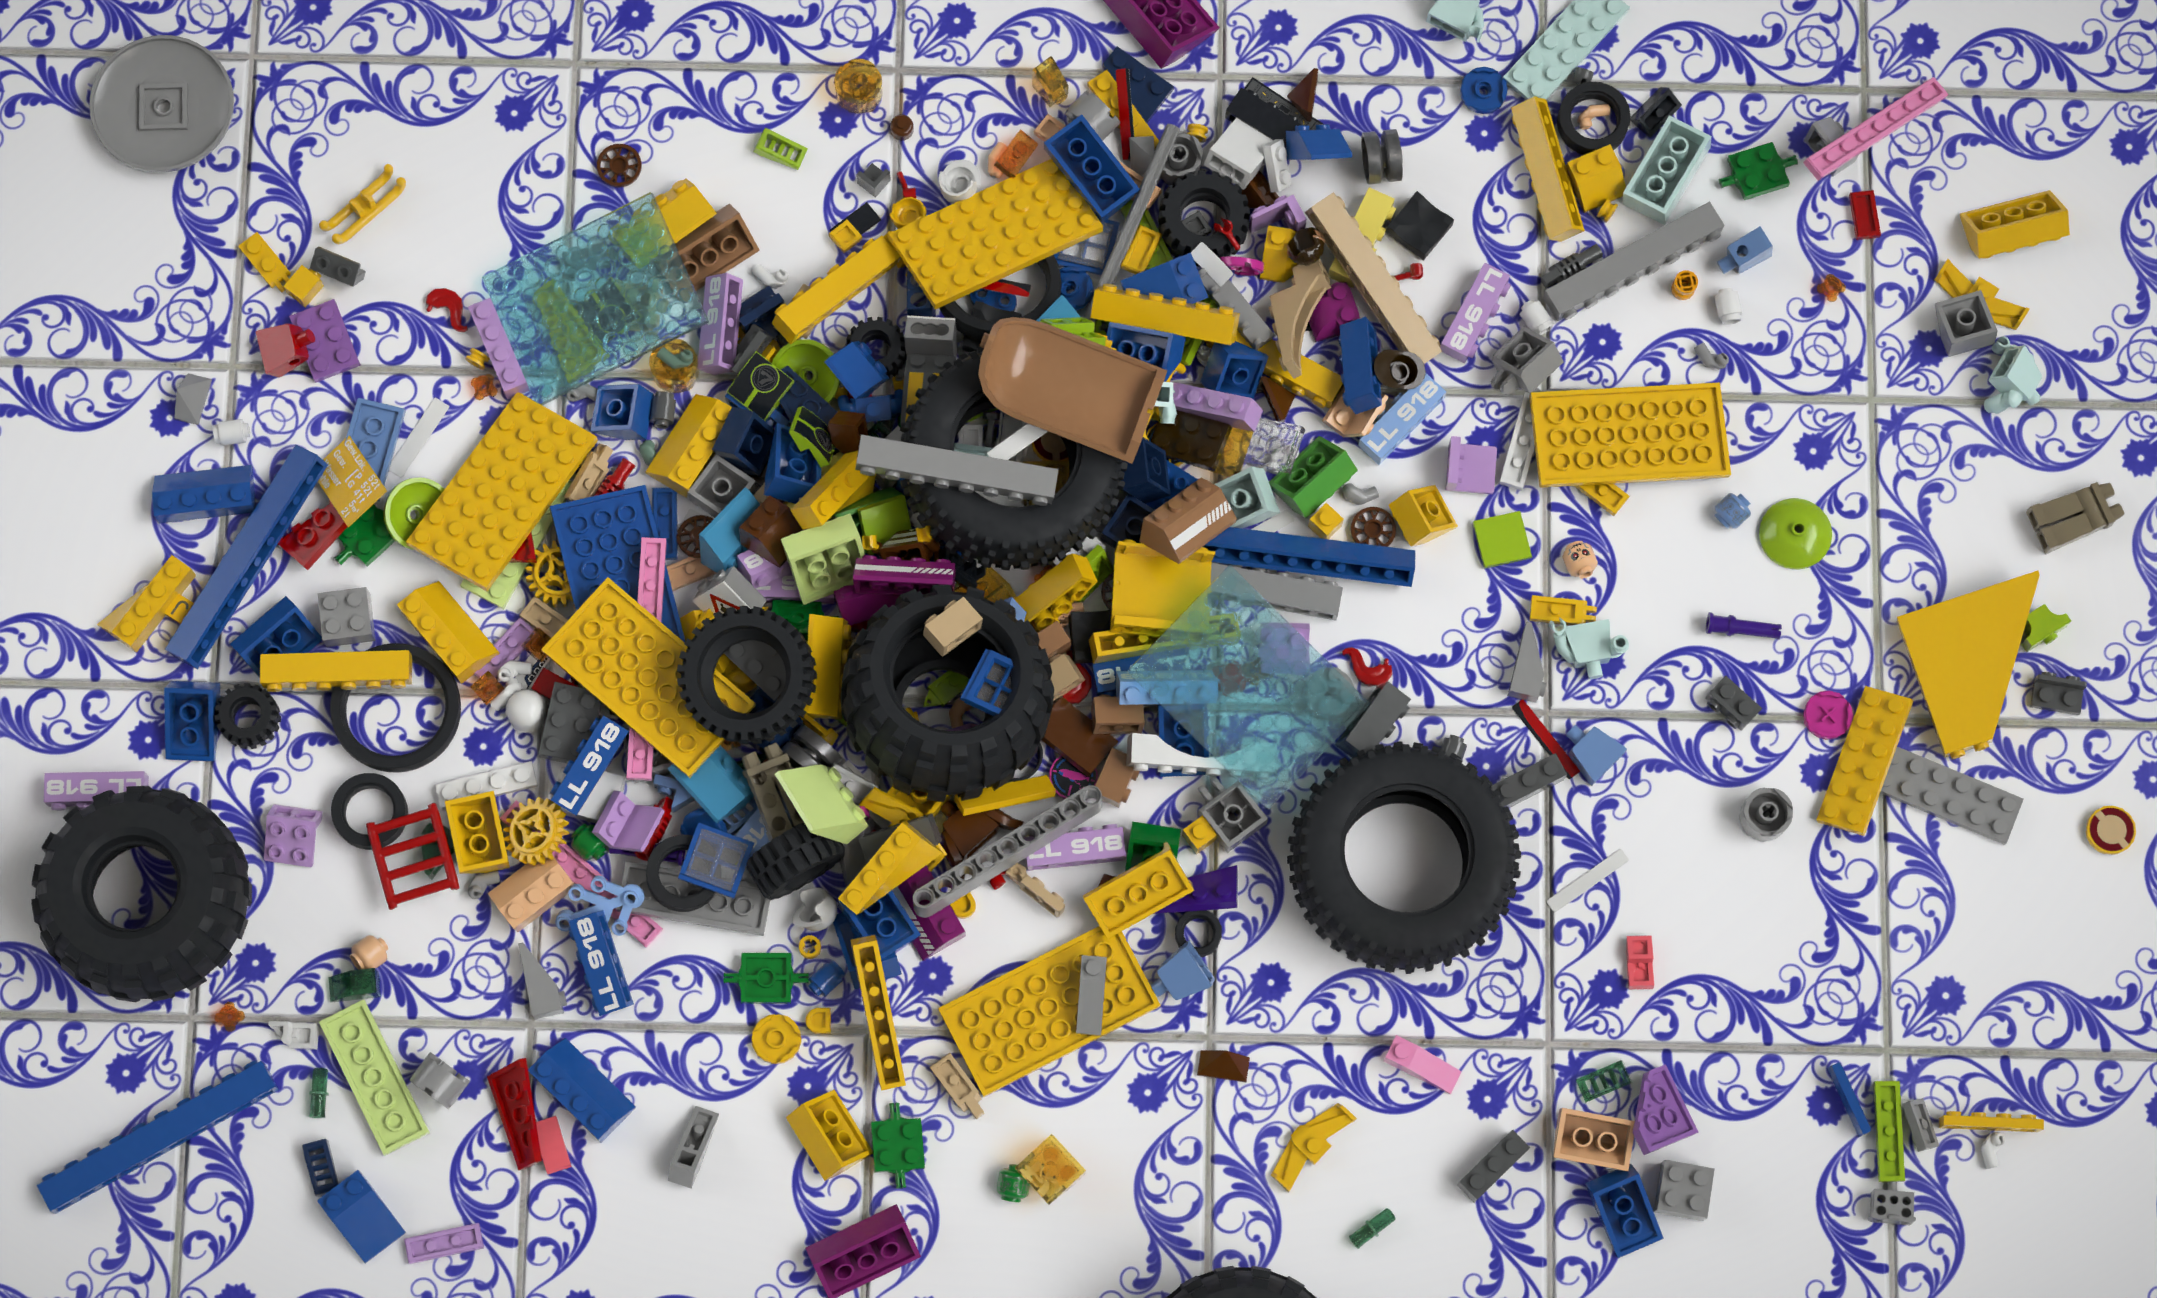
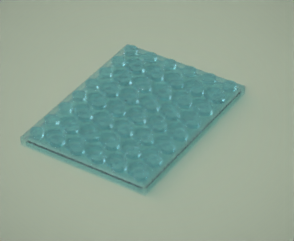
M651 192L482 277L534 401L541 405H545L565 395L568 391L577 389L709 323L654 194Z
M1231 565L1209 585L1126 671L1267 810L1370 704Z

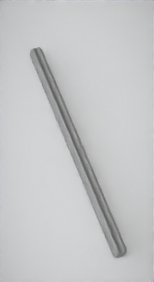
M1167 124L1139 187L1140 191L1136 194L1096 288L1103 284H1113L1180 131L1173 124ZM1093 293V296L1084 314V318H1087L1095 322L1096 324L1098 319L1090 318L1094 297Z

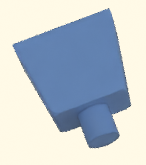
M1761 226L1730 244L1727 247V256L1717 261V264L1723 274L1734 268L1739 274L1772 257L1773 245ZM1739 254H1745L1746 256L1740 257V256H1738V255H1739Z
M1575 725L1566 734L1575 744L1568 755L1591 786L1627 750L1625 746L1595 726L1585 734Z
M1189 940L1159 966L1157 974L1160 979L1153 982L1151 987L1158 997L1169 991L1175 1000H1179L1210 988L1215 978Z

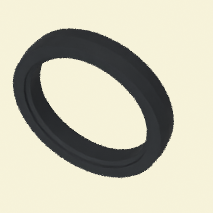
M1054 255L1037 262L1045 275L1047 288L1040 303L1031 312L1020 318L1036 321L1060 297L1061 275ZM956 301L939 308L945 318H955L956 330L976 340L982 341L984 333L990 334L993 325L996 323L968 314Z
M403 643L383 644L366 651L409 650L412 655V663L426 668L440 682L445 696L444 718L439 730L427 744L416 751L404 755L391 756L373 752L360 744L349 728L346 709L351 690L341 689V686L334 687L330 701L333 729L343 748L362 764L384 772H407L421 768L435 760L453 740L461 717L460 693L449 669L442 661L428 651Z

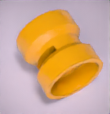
M1689 270L1679 272L1671 286L1672 294L1679 300L1690 299L1698 286L1697 276Z

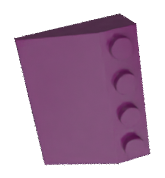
M1103 0L1161 69L1179 60L1220 28L1197 0Z

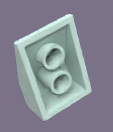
M1251 466L1214 484L1221 488L1237 518L1236 523L1230 527L1243 529L1280 513L1263 468Z

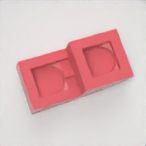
M1627 936L1628 990L1653 989L1654 975L1652 962L1654 957L1652 936Z
M553 1116L536 1122L541 1156L547 1174L549 1175L572 1167L557 1117Z

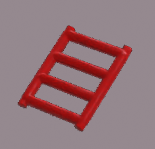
M436 803L429 804L427 809L379 824H375V822L366 824L389 910L397 908V904L449 888L451 890H458L460 888ZM431 818L434 832L382 848L378 834ZM437 841L441 855L388 871L385 857ZM444 865L447 879L399 894L394 893L392 880Z

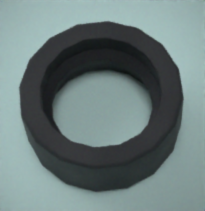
M1207 910L1187 911L1179 918L1175 927V940L1178 947L1180 948L1187 942L1184 937L1186 924L1194 919H1203L1211 925L1213 937L1206 946L1194 948L1200 957L1212 954L1218 948L1222 938V926L1219 919Z

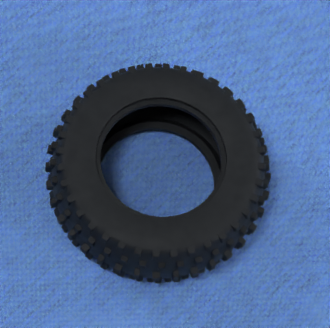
M978 347L977 352L972 351L969 353V356L966 353L959 355V358L953 361V365L950 362L944 363L943 370L939 373V376L931 374L928 377L929 385L926 390L918 388L915 396L919 400H917L915 405H908L905 413L910 416H908L905 423H901L899 431L904 432L901 436V442L954 451V440L961 428L978 414L996 408L984 394L978 375L980 359L984 348ZM1060 436L1068 453L1069 477L1065 485L1054 495L1052 504L1047 503L1046 506L1036 504L1024 507L1004 506L987 500L976 491L965 493L959 491V488L951 486L943 489L935 487L934 483L928 482L914 484L909 481L910 479H903L900 481L901 488L904 489L905 496H911L907 504L913 514L917 512L920 514L917 516V520L923 528L930 526L932 538H935L937 543L941 540L946 542L945 548L949 552L955 554L956 551L961 552L960 556L964 560L972 563L973 559H977V563L986 568H991V565L995 564V568H1001V570L1010 571L1011 565L1014 569L1029 570L1030 564L1033 567L1040 563L1041 567H1045L1048 565V561L1055 560V557L1061 561L1066 557V553L1071 551V548L1077 552L1080 551L1083 547L1081 542L1086 537L1094 539L1097 536L1098 532L1095 528L1100 524L1106 525L1110 519L1106 514L1110 512L1112 507L1116 508L1119 500L1116 498L1118 497L1119 490H1123L1125 482L1121 481L1124 479L1125 474L1122 471H1127L1128 463Z
M1400 741L1394 742L1393 747L1391 745L1383 746V744L1375 745V750L1366 751V754L1364 750H1358L1356 752L1357 757L1354 756L1349 759L1350 761L1346 757L1340 759V766L1334 772L1330 769L1324 771L1326 779L1320 785L1315 782L1311 785L1310 790L1312 794L1309 796V801L1302 799L1299 806L1302 809L1299 814L1301 818L1295 816L1293 818V833L1296 835L1289 836L1288 844H1291L1290 852H1293V855L1287 856V864L1290 866V871H1294L1295 874L1289 876V882L1292 883L1293 890L1299 891L1294 896L1300 908L1306 907L1307 909L1303 917L1305 920H1308L1310 925L1316 923L1318 926L1315 930L1316 934L1323 940L1328 937L1331 940L1332 944L1330 947L1333 950L1335 949L1337 952H1340L1342 949L1345 950L1346 958L1354 962L1360 958L1363 960L1362 962L1366 963L1367 968L1375 969L1376 965H1380L1381 968H1385V972L1391 973L1395 971V968H1399V970H1405L1406 974L1414 973L1415 967L1417 969L1424 968L1425 972L1432 971L1434 964H1439L1442 961L1445 967L1450 966L1452 957L1458 954L1464 959L1470 955L1468 949L1474 943H1477L1480 947L1485 943L1483 938L1488 934V930L1495 933L1499 927L1496 924L1500 920L1499 914L1506 916L1510 910L1507 908L1510 902L1507 898H1514L1517 892L1515 890L1516 882L1513 881V878H1519L1521 871H1518L1519 863L1515 862V859H1521V851H1519V843H1514V839H1518L1519 833L1516 830L1515 824L1510 825L1509 821L1513 820V815L1508 806L1502 807L1501 805L1504 797L1498 789L1495 791L1490 789L1493 783L1485 774L1482 777L1477 775L1476 766L1470 762L1465 766L1462 764L1463 760H1461V757L1454 753L1446 756V752L1442 751L1440 747L1433 746L1432 750H1428V746H1423L1421 743L1414 742L1413 747H1410L1409 744H1403ZM1389 804L1416 805L1431 811L1449 826L1458 841L1462 854L1461 880L1458 888L1442 903L1427 910L1399 912L1374 903L1358 889L1347 868L1345 840L1351 827L1371 810Z

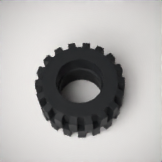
M868 317L867 322L864 323L861 320L858 322L857 328L855 326L851 328V334H848L846 338V346L854 341L866 344L871 340H882L890 346V352L884 358L875 361H880L887 370L886 375L889 377L888 380H890V375L895 377L898 374V369L903 368L904 360H906L904 334L900 332L899 326L897 324L893 326L892 321L889 319L884 322L883 317H877V320L874 321L872 317Z
M244 683L243 687L237 684L234 685L235 689L232 691L228 688L225 691L227 695L225 697L220 696L218 699L220 705L215 707L217 715L214 716L215 721L218 723V729L231 744L239 745L240 748L246 749L249 746L251 749H256L258 744L261 746L266 745L265 740L268 738L272 740L275 737L273 732H278L280 728L278 726V722H281L280 709L276 701L266 689H262L256 684L252 686L250 683ZM255 704L261 708L260 719L255 725L249 728L236 726L235 716L241 707Z

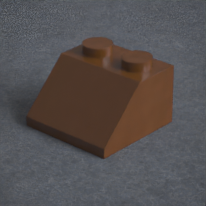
M770 495L739 527L741 545L779 568L787 561L781 539L803 531L792 514L791 509Z

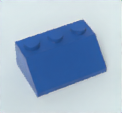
M1109 322L1107 340L1113 341L1111 347L1116 348V351L1167 370L1165 382L1181 362L1186 339L1184 336Z
M285 596L232 641L230 645L260 678V654L308 653L322 641V636L297 606Z

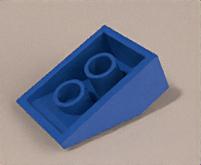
M1191 253L1120 280L1123 291H1126V288L1140 290V294L1144 295L1159 293L1164 295L1163 298L1172 300L1173 297L1186 299V303L1190 304L1209 298Z
M777 423L765 475L764 495H770L773 498L796 504L799 498L803 497L821 479V467L810 449L799 450L789 433L791 427Z
M171 681L164 687L166 759L215 761L218 723L215 721L214 715H217L215 711L216 705H220L218 701L220 698V683Z
M1157 704L1158 736L1178 751L1192 756L1209 757L1208 704ZM1172 769L1171 773L1160 772V777L1206 775L1204 771H1197L1196 774L1189 775L1182 774V770Z
M892 890L858 915L838 899L839 908L860 938L871 935L876 936L881 960L921 936Z
M840 913L836 915L833 925L855 990L860 988L850 940L860 937L844 914ZM896 952L881 960L885 980L902 975Z
M1629 1164L1628 1171L1615 1170L1585 1183L1617 1258L1664 1239L1640 1175L1632 1164Z
M359 1170L355 1171L317 1200L365 1264L406 1233Z

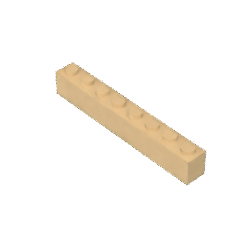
M1334 192L1309 208L1305 214L1314 227L1322 232L1326 240L1325 243L1398 350L1415 353L1425 364L1442 352L1439 340L1427 330L1425 320L1422 316L1417 315L1413 309L1411 299L1406 295L1404 296L1399 288L1398 280L1389 274L1382 257L1376 255L1372 249L1373 245L1367 236H1363L1359 230L1357 220L1348 214L1342 198L1336 196Z

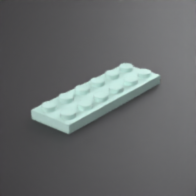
M1573 0L1503 76L1507 85L1525 100L1534 96L1548 100L1573 73L1576 67L1583 62L1630 10V6L1622 0Z

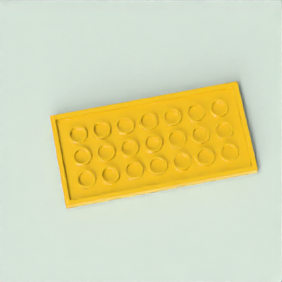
M1049 159L977 192L968 199L960 200L888 234L890 242L936 310L1103 232V225L1088 203L1067 180L1053 160Z
M1720 382L1531 392L1529 395L1540 488L1726 478L1731 476Z
M520 392L516 393L406 540L407 546L481 589L488 591L597 443V436Z
M609 577L604 580L541 649L545 655L688 778L693 776L725 740L711 733L692 717L693 714L685 707L686 701L681 699L679 692L682 691V688L678 686L677 678H681V674L677 672L678 664L682 665L683 662L679 658L681 651L686 652L688 648L684 645L685 642ZM715 669L714 686L720 700L728 708L739 713L748 714L756 706V703Z
M1098 926L939 1007L938 1010L984 1098L1161 1007L1123 932L1121 931L1107 939L1101 927ZM1082 955L1107 957L1101 1036L1076 1034Z

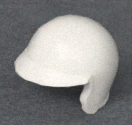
M964 159L955 160L946 166L944 171H940V190L943 197L950 203L954 204L960 200L972 197L977 193L978 187H980V172L971 161Z
M520 690L510 697L505 713L515 731L528 733L538 730L545 725L548 711L546 700L542 695L532 690Z
M812 887L799 892V899L803 902V905L793 914V924L810 931H821L828 928L834 922L837 915V905L834 898L822 888Z

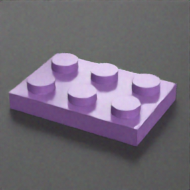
M335 299L289 316L293 325L301 327L303 331L310 329L314 333L315 342L307 345L309 357L306 361L315 383L361 366Z

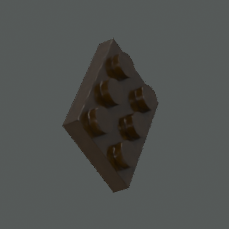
M1176 410L1175 424L1160 423L1159 418L1150 442L1165 450L1166 458L1211 471L1216 470L1232 430L1230 424Z

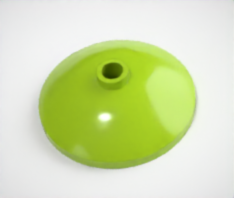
M800 339L791 345L790 343L786 344L775 355L772 361L773 365L780 370L789 366L827 403L834 398L838 391L840 380L824 362L834 354L824 344L815 340ZM809 371L813 373L811 380H808L806 377Z
M422 477L406 479L397 484L387 496L384 505L385 525L391 537L401 546L414 550L407 546L406 540L444 491V488L437 482ZM411 511H414L416 513L415 519L411 518Z
M1790 498L1779 501L1768 509L1760 523L1759 539L1764 552L1773 562L1784 568L1799 570L1809 568L1823 559L1832 542V528L1828 517L1816 504L1804 499ZM1794 527H1801L1802 533H1797Z

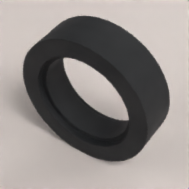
M1602 82L1582 83L1571 89L1561 103L1557 116L1558 132L1570 149L1582 155H1586L1609 144L1615 150L1624 140L1631 119L1630 108L1625 97L1616 88ZM1588 99H1597L1609 104L1616 116V128L1614 131L1601 139H1590L1578 133L1571 121V111L1578 103Z
M363 773L349 778L338 788L331 804V817L336 830L344 840L357 848L372 850L368 834L356 832L347 822L346 809L351 798L365 789H378L385 792L393 803V816L391 820L408 815V805L403 793L392 780L376 773ZM405 826L378 834L382 848L393 843L401 835Z
M675 835L663 840L654 848L648 859L646 869L648 888L657 902L673 911L689 912L706 905L716 894V892L702 888L691 896H677L666 890L660 881L659 868L662 861L675 851L688 850L693 835ZM701 839L697 851L715 858L716 851L710 844ZM703 859L709 874L713 862ZM717 865L713 877L721 879V865Z

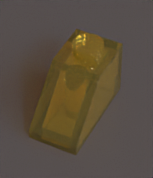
M1052 56L1032 70V87L1049 107L1055 103L1059 105L1066 100L1069 85Z

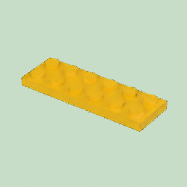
M1865 686L1816 819L1818 823L1865 836L1912 707L1913 700L1911 698Z

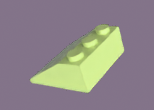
M851 514L837 517L825 522L823 526L809 528L781 539L803 605L834 594L833 591L839 590L843 586L854 585L853 573L856 558H862L865 553Z
M820 764L782 770L775 773V776L810 833L848 844L869 827L864 819L866 817L865 813L859 806L855 805L852 800L854 798L852 792L840 781L842 777L834 767L830 768Z

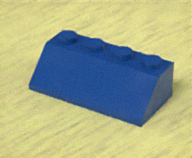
M1082 114L1044 142L1046 153L1088 203L1101 223L1121 210L1140 191L1137 184Z
M245 465L155 476L152 490L154 517L160 524L252 513L256 507L253 466Z
M566 1038L546 1051L528 1069L529 1073L600 1143L636 1108Z

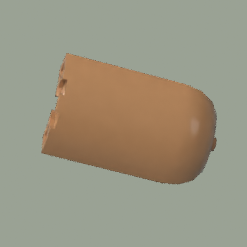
M1017 317L1000 319L993 325L990 334L984 333L979 346L984 348L980 359L978 375L984 394L997 409L1015 419L1133 463L1150 417V413H1147V410H1153L1167 370L1032 319Z

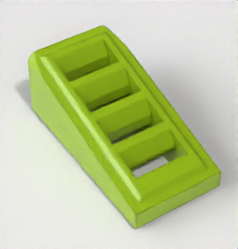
M765 127L753 152L798 170L808 148ZM767 139L771 141L768 148L764 147ZM776 143L780 144L777 153L773 151ZM788 147L789 150L786 156L781 155L784 148ZM796 150L798 151V154L795 160L793 161L790 158L792 156L793 151Z

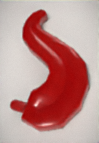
M441 288L434 289L427 295V312H430L433 307L436 309L448 308L450 310L452 328L457 332L468 331L467 326L461 325L463 304L462 299L456 292Z
M1349 647L1342 651L1343 656L1349 655L1351 657L1354 674L1358 681L1364 685L1379 686L1391 678L1393 674L1392 665H1388V658L1384 659V664H1378L1372 668L1365 665L1358 649Z
M1072 650L1069 651V652L1066 654V655H1069L1071 658H1072ZM1076 664L1085 681L1063 695V698L1071 704H1079L1088 696L1091 689V676L1080 664Z

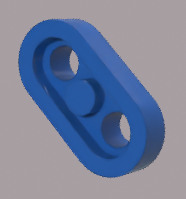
M979 289L970 293L973 305L975 301H979L1007 311H1015L1017 308V298L1013 294L987 289ZM980 291H984L987 295L985 297H979L978 293ZM1004 298L1010 301L1006 305L1000 302Z

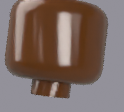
M900 114L895 116L890 123L892 136L900 141L909 139L914 132L912 119L907 115Z

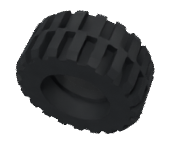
M1198 170V175L1193 176L1192 172L1186 173L1183 180L1178 177L1173 181V186L1166 189L1164 198L1160 202L1158 229L1159 233L1163 236L1166 247L1171 248L1172 255L1178 257L1179 255L1183 256L1191 253L1201 242L1218 257H1227L1231 253L1235 255L1240 250H1235L1223 233L1218 232L1209 236L1192 233L1184 226L1181 219L1182 212L1188 205L1198 201L1212 202L1219 206L1226 214V219L1232 222L1233 229L1231 232L1238 244H1244L1249 228L1250 208L1248 207L1246 195L1241 194L1242 188L1238 184L1233 186L1230 177L1225 176L1223 179L1219 177V172L1212 171V175L1206 174V170Z
M800 823L775 837L756 851L747 861V870L763 897L774 900L802 888L834 867L844 857L845 847L840 842L810 833L805 823Z

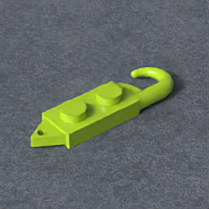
M945 672L927 687L928 693L923 707L938 705L944 707L965 690L970 679L956 672Z

